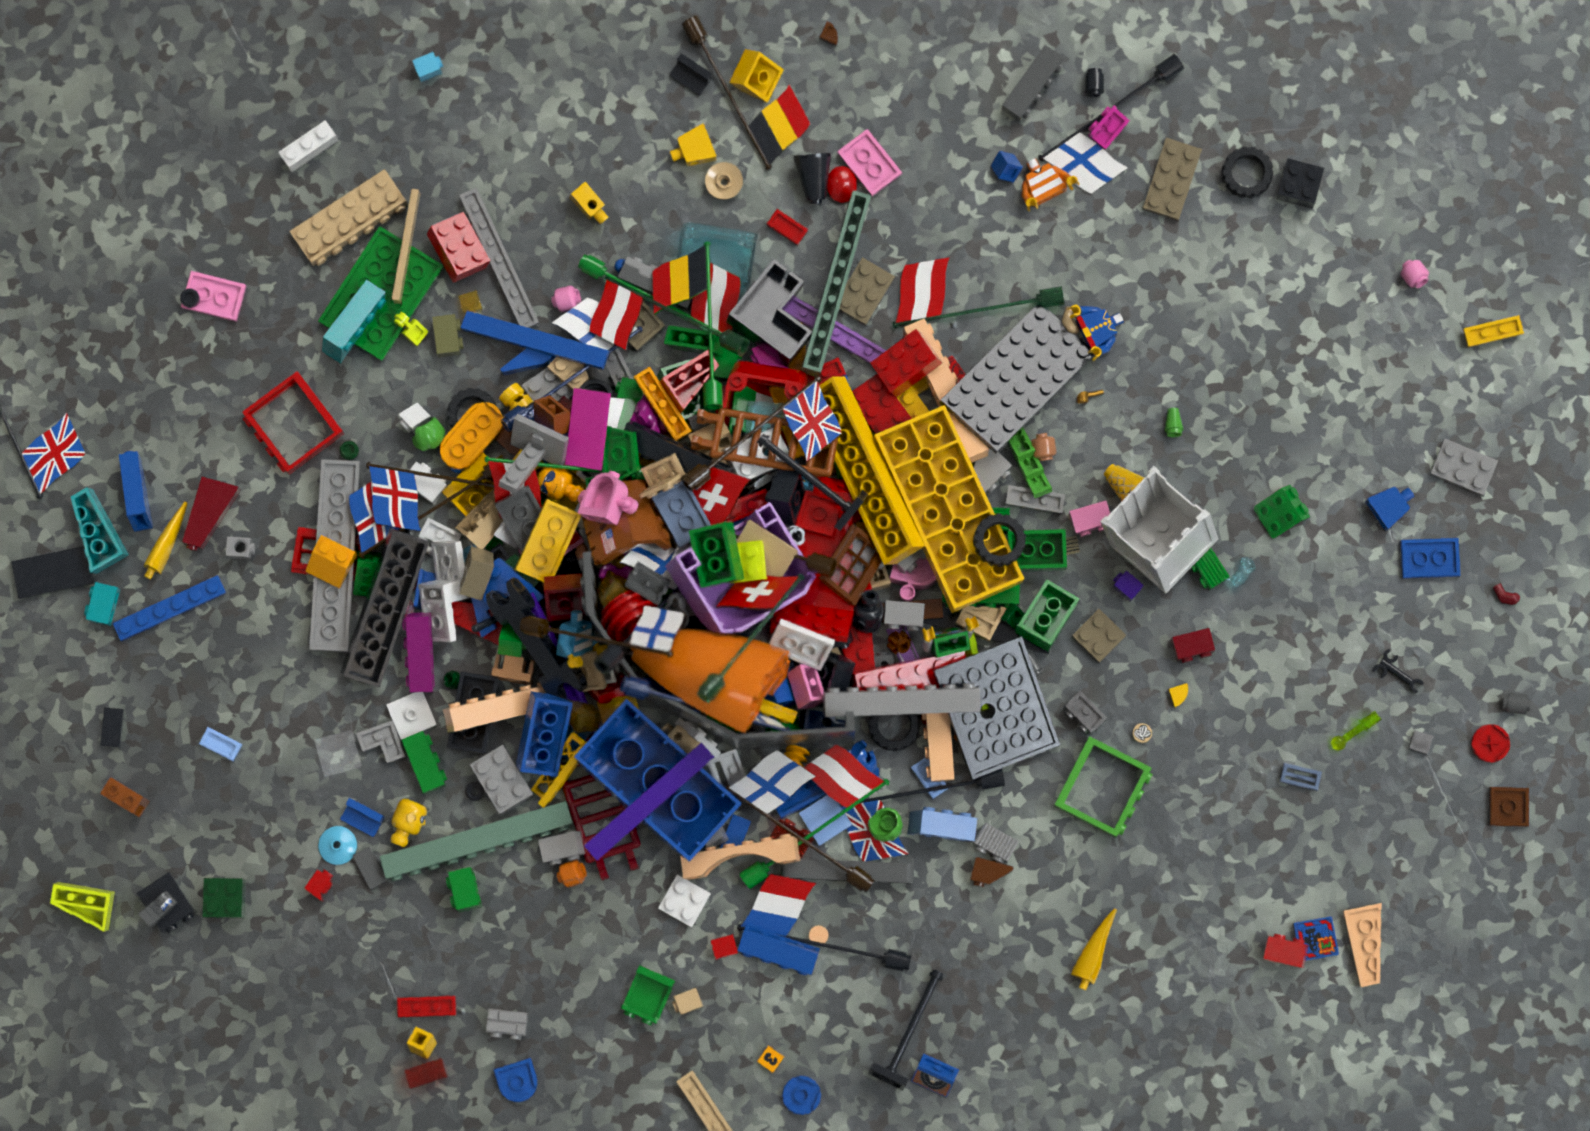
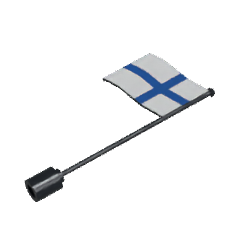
M1172 54L1155 66L1156 71L1154 73L1156 76L1114 105L1118 107L1156 79L1167 82L1185 69L1182 62L1175 54ZM1101 114L1045 154L1038 156L1040 161L1045 160L1053 166L1066 171L1071 176H1076L1080 185H1076L1090 194L1128 168L1114 160L1096 142L1081 133L1095 121L1100 120L1103 117Z
M655 543L641 544L633 548L620 561V564L633 568L637 562H640L671 581L668 589L673 591L657 607L661 609L666 604L669 596L679 591V588L665 567L671 561L675 549L671 547L664 551ZM633 632L623 641L624 643H628L631 640ZM608 645L594 660L596 669L603 674H609L623 659V646Z

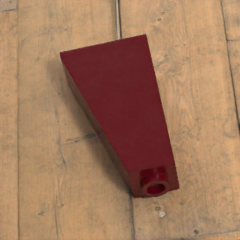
M201 477L182 543L187 545V549L197 551V549L203 550L240 494L241 489L238 486Z

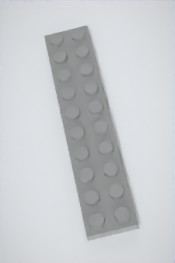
M321 459L316 543L320 536L323 535L355 551L356 525L350 510L349 496L359 490L360 461ZM354 563L340 589L314 576L309 650L348 652Z

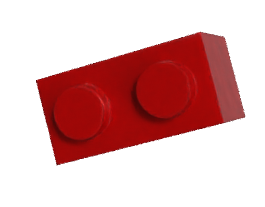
M1274 933V937L1268 936L1263 959L1304 968L1309 945L1304 944L1305 940L1293 938V941L1285 940L1286 936Z

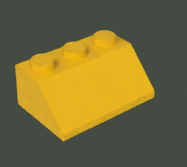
M482 453L471 466L465 468L456 478L475 481L483 476V466L488 464L484 461L486 455ZM486 479L481 481L485 483L494 484L491 480H489L488 482ZM452 481L442 491V494L448 498L469 484ZM474 485L450 502L466 517L493 488Z

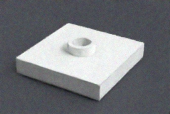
M415 692L387 704L401 740L437 726L423 692Z

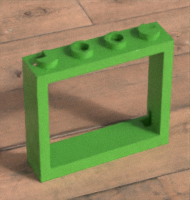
M1089 736L1054 807L1114 838L1118 834L1122 836L1127 826L1124 824L1126 818H1131L1135 811V808L1132 807L1135 800L1140 801L1144 793L1141 790L1143 784H1148L1153 775L1150 773L1151 767ZM1093 746L1143 771L1115 828L1065 804Z

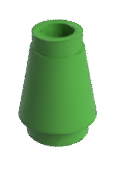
M1169 408L1167 409L1165 432L1168 437H1179L1182 435V431H1184L1179 409Z

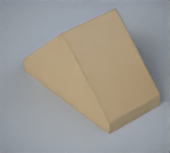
M885 566L881 570L877 569L870 580L871 588L874 591L888 588L891 585Z

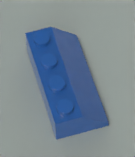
M531 691L516 760V767L520 772L558 776L573 702L551 694Z

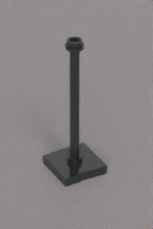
M763 433L757 441L760 448L762 445L765 446L842 508L841 510L844 513L834 525L836 529L841 531L865 501L868 494L861 490L852 503L850 501L846 502L768 440V434L766 436Z
M935 969L930 972L929 976H931L929 984L889 1067L886 1066L885 1068L873 1062L868 1072L869 1075L902 1091L904 1090L909 1079L898 1074L896 1068L938 981L943 980L944 974Z

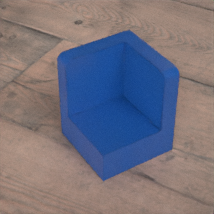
M1003 151L997 153L991 164V168L999 179L1015 182L1023 168L1014 154Z

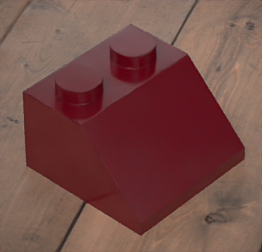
M582 573L544 577V594L548 621L570 620L571 611L573 610L582 611V618H586L582 608V597H584L581 589Z

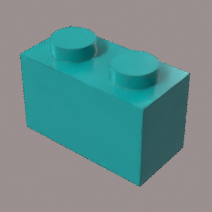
M95 582V585L91 586L89 597H91L90 604L86 605L84 611L86 620L111 627L120 589L115 586Z

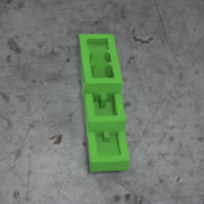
M1022 427L1008 441V444L1035 499L1052 492V487L1044 474V469L1039 459L1033 456L1036 450Z

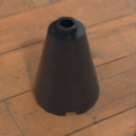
M831 153L793 156L806 200H810L811 204L822 203V199H826Z

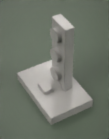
M517 414L514 418L510 444L522 449V452L499 481V487L516 494L542 459L552 464L564 465L569 438Z

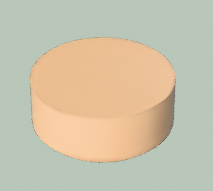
M815 926L809 932L811 941L826 943L828 940V931L823 926Z

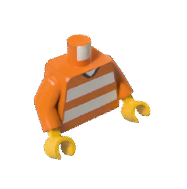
M1035 158L1027 163L1030 173L1025 175L1021 196L1029 212L1031 206L1038 209L1039 205L1066 192L1067 185L1070 190H1074L1072 184L1080 185L1076 176H1071L1057 166H1051L1048 163L1041 167Z

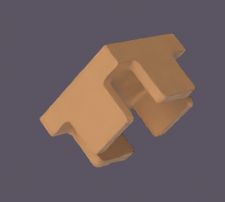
M496 654L492 677H498L501 681L532 686L536 663L534 660H530L527 674L525 673L527 663L523 657L505 655L503 668L499 669L501 655Z

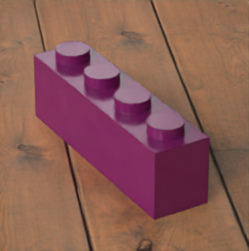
M431 612L408 613L406 619H403V630H406L407 638H404V649H407L408 656H405V668H408L409 675H406V686L409 687L410 692H433L435 676Z

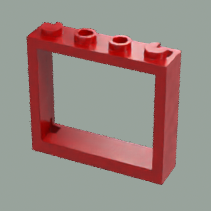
M298 371L242 411L245 415L243 418L244 422L249 428L251 426L254 427L257 431L254 433L260 443L262 441L266 443L268 447L265 450L271 458L276 456L279 460L277 463L278 467L282 472L287 471L289 475L344 435L342 429ZM295 384H298L334 433L289 465L253 416Z

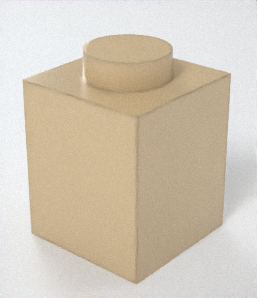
M696 988L674 996L675 1001L672 1002L676 1013L680 1011L681 1015L703 1007Z

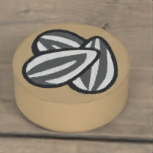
M1144 723L1136 725L1132 731L1133 739L1138 743L1148 742L1152 736L1151 728Z

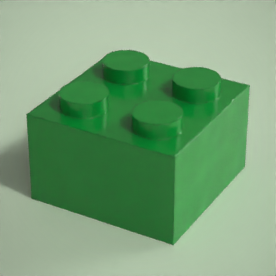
M468 867L448 872L449 877H446L448 889L452 890L453 896H450L452 908L456 909L459 913L481 908L482 905L474 869Z

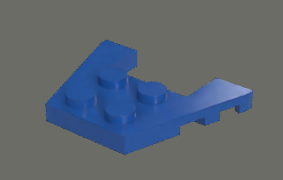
M498 558L494 561V568L482 600L472 598L477 623L490 618L491 616L488 613L490 608L486 602V594L494 590L507 599L510 595L506 582L513 577L517 578L527 588L529 593L533 592L538 602L544 599L545 596L535 589L531 583L522 578L504 560ZM493 624L479 631L481 637H485L498 627L496 624Z

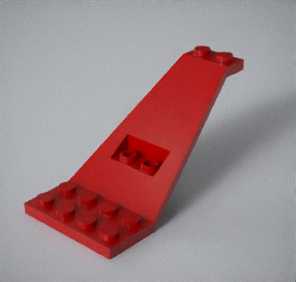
M816 477L846 502H851L852 496L844 479ZM814 486L812 492L825 495L823 492H821L818 488ZM842 510L840 511L839 518L844 513ZM852 517L841 531L835 528L833 538L804 530L805 541L798 546L803 556L807 558L813 552L831 557L851 526ZM847 551L840 564L848 570L853 562V556ZM837 567L830 579L839 585L846 573ZM814 573L816 578L813 580L807 593L776 611L773 615L770 633H774L780 619H783L835 641L847 642L854 609L851 604H848L818 578L820 574ZM848 576L841 587L848 594L853 589V579Z

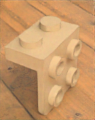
M675 453L641 468L649 487L639 494L640 498L646 496L649 499L657 495V492L661 490L665 492L681 481L680 478L685 472Z

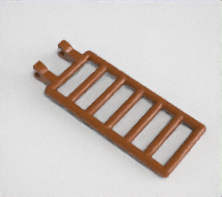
M720 408L718 414L698 409L697 423L715 424L712 440L693 435L691 450H709V456L717 459L725 453L718 451L725 416L736 418L730 448L740 440L744 419L755 421V428L769 416ZM774 417L768 423L774 424L771 442L778 447L782 426L789 427L786 418ZM762 427L752 435L748 456L738 455L737 447L722 459L795 471L785 462L775 461L776 455L770 450L767 459L756 458L757 441L760 438ZM792 433L788 456L795 460L798 441ZM839 437L829 444L825 469L813 467L815 456L808 462L806 461V466H801L812 475L830 477Z

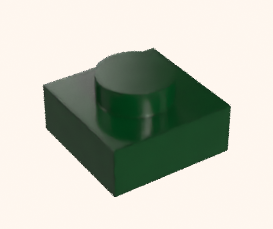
M1011 603L1001 619L1010 628L1016 630L1025 613L1016 604Z

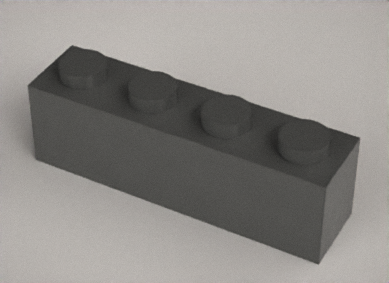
M1044 45L1003 103L1001 110L1019 122L1023 118L1027 119L1032 112L1030 108L1033 103L1037 104L1043 96L1041 94L1043 89H1048L1054 80L1052 77L1055 72L1059 74L1062 70L1064 57L1047 45Z

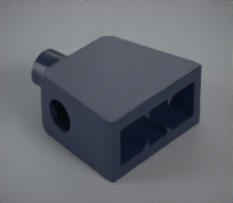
M806 709L800 713L799 723L801 730L845 727V720L836 719V716L825 717L823 711ZM822 720L826 721V726L823 725Z

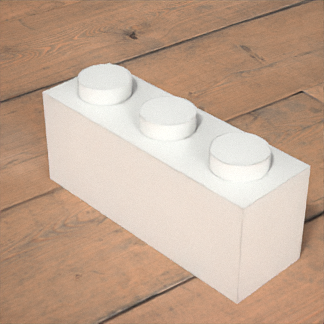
M325 120L279 151V154L290 171L293 172L339 140Z

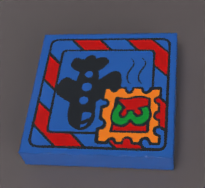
M1332 916L1293 923L1295 937L1305 940L1304 944L1309 945L1305 961L1339 955Z

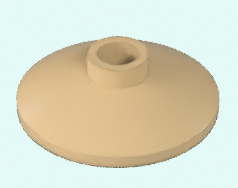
M717 163L706 173V188L715 198L722 200L733 198L742 188V173L731 163ZM725 179L728 183L727 185H722L721 181Z

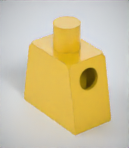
M704 123L678 137L679 148L669 151L673 162L684 158L687 166L717 161L716 153Z
M586 182L570 194L569 198L588 219L594 217L601 225L609 218L602 210L605 204ZM588 203H593L595 209H590Z

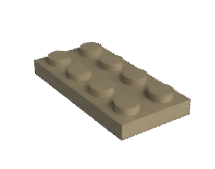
M1169 138L1165 139L1143 210L1179 221L1202 149Z

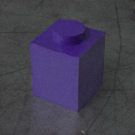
M1127 570L1124 574L1120 572L1113 580L1115 582L1113 588L1129 602L1132 601L1144 586Z

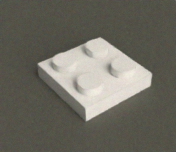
M677 875L658 909L692 928L711 893Z

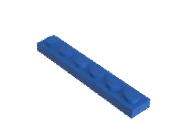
M217 575L116 621L113 625L120 641H124L226 594L220 577Z

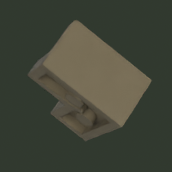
M473 546L470 547L465 561V572L459 586V594L482 600L494 568L492 552Z

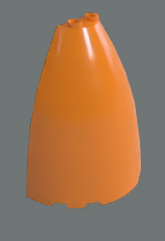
M680 629L674 639L671 649L673 656L670 658L667 655L631 648V651H634L631 659L664 688L693 707L744 733L759 715L764 697L767 694L773 696L786 679L790 660L788 659L791 655L790 651L756 639L703 629Z

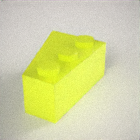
M57 882L53 884L50 903L105 932L109 930L115 891Z

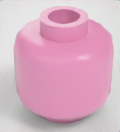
M1408 260L1402 265L1403 269L1400 275L1409 287L1420 288L1428 282L1429 271L1420 260Z
M573 286L556 289L552 297L554 308L557 307L560 312H567L581 302L580 292Z

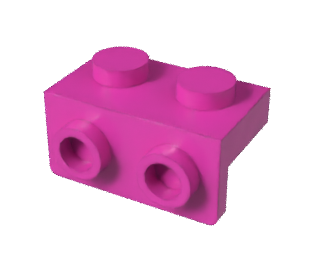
M1115 105L1111 108L1107 106L1101 113V116H1103L1099 122L1095 121L1089 127L1091 132L1088 136L1104 150L1107 149L1130 121L1116 109Z

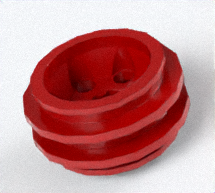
M629 590L615 597L606 605L601 613V626L606 630L610 639L623 642L634 631L643 614L644 606L657 608V605L633 590Z

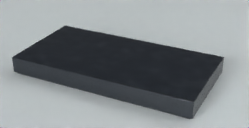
M82 546L11 561L18 599L95 584L93 573H90L88 558L84 551L85 547Z

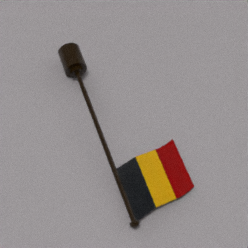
M696 15L685 20L681 25L691 44L702 46L765 163V169L770 170L772 168L771 163L778 155L801 137L811 124L790 84L781 96L764 108L748 126L704 44L707 41L708 34L699 17Z

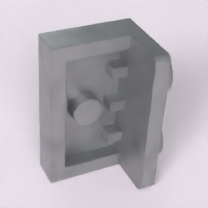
M1081 691L1064 705L1066 709L1064 713L1071 720L1074 718L1079 723L1077 726L1085 734L1088 732L1091 735L1107 719Z

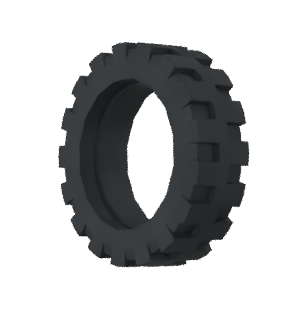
M1244 146L1240 149H1235L1228 155L1222 168V180L1226 184L1225 187L1233 195H1238L1240 198H1254V196L1261 195L1267 190L1273 177V164L1270 162L1269 156L1265 155L1261 149H1255L1256 147L1250 146L1248 148ZM1252 158L1261 164L1263 178L1259 184L1253 187H1244L1235 182L1232 176V168L1237 160Z
M467 388V390L459 391L448 404L447 418L451 428L458 422L457 410L461 403L468 399H478L483 403L489 402L497 407L494 399L487 392L478 388Z
M996 514L983 519L973 536V546L977 556L979 555L980 559L983 562H987L990 566L1002 567L1015 562L1022 554L1026 544V535L1023 532L1022 525H1019L1018 521L1009 515ZM994 525H1003L1009 528L1015 536V547L1013 550L1003 556L990 553L983 541L987 529Z
M906 714L910 720L911 728L905 738L899 741H891L882 736L878 729L881 715H870L869 731L872 739L885 750L897 751L906 749L913 744L919 734L920 719L918 714Z

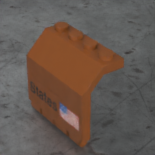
M644 479L622 481L627 486L628 497L638 502V508L633 514H627L622 511L617 525L589 521L582 517L595 565L601 563L605 565L638 544L655 543L664 551L671 548L670 535L652 499H647L646 496L640 498L639 496L640 493L649 487Z

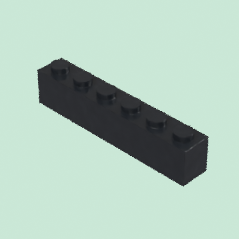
M635 421L627 422L624 430L636 432L638 453L641 454L642 458L658 461L675 453L685 474L698 464L709 466L716 460L700 451L691 450V447ZM721 461L714 466L731 473L735 469Z

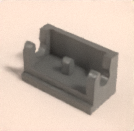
M637 562L628 574L624 586L658 605L663 594H666L671 581L642 563Z

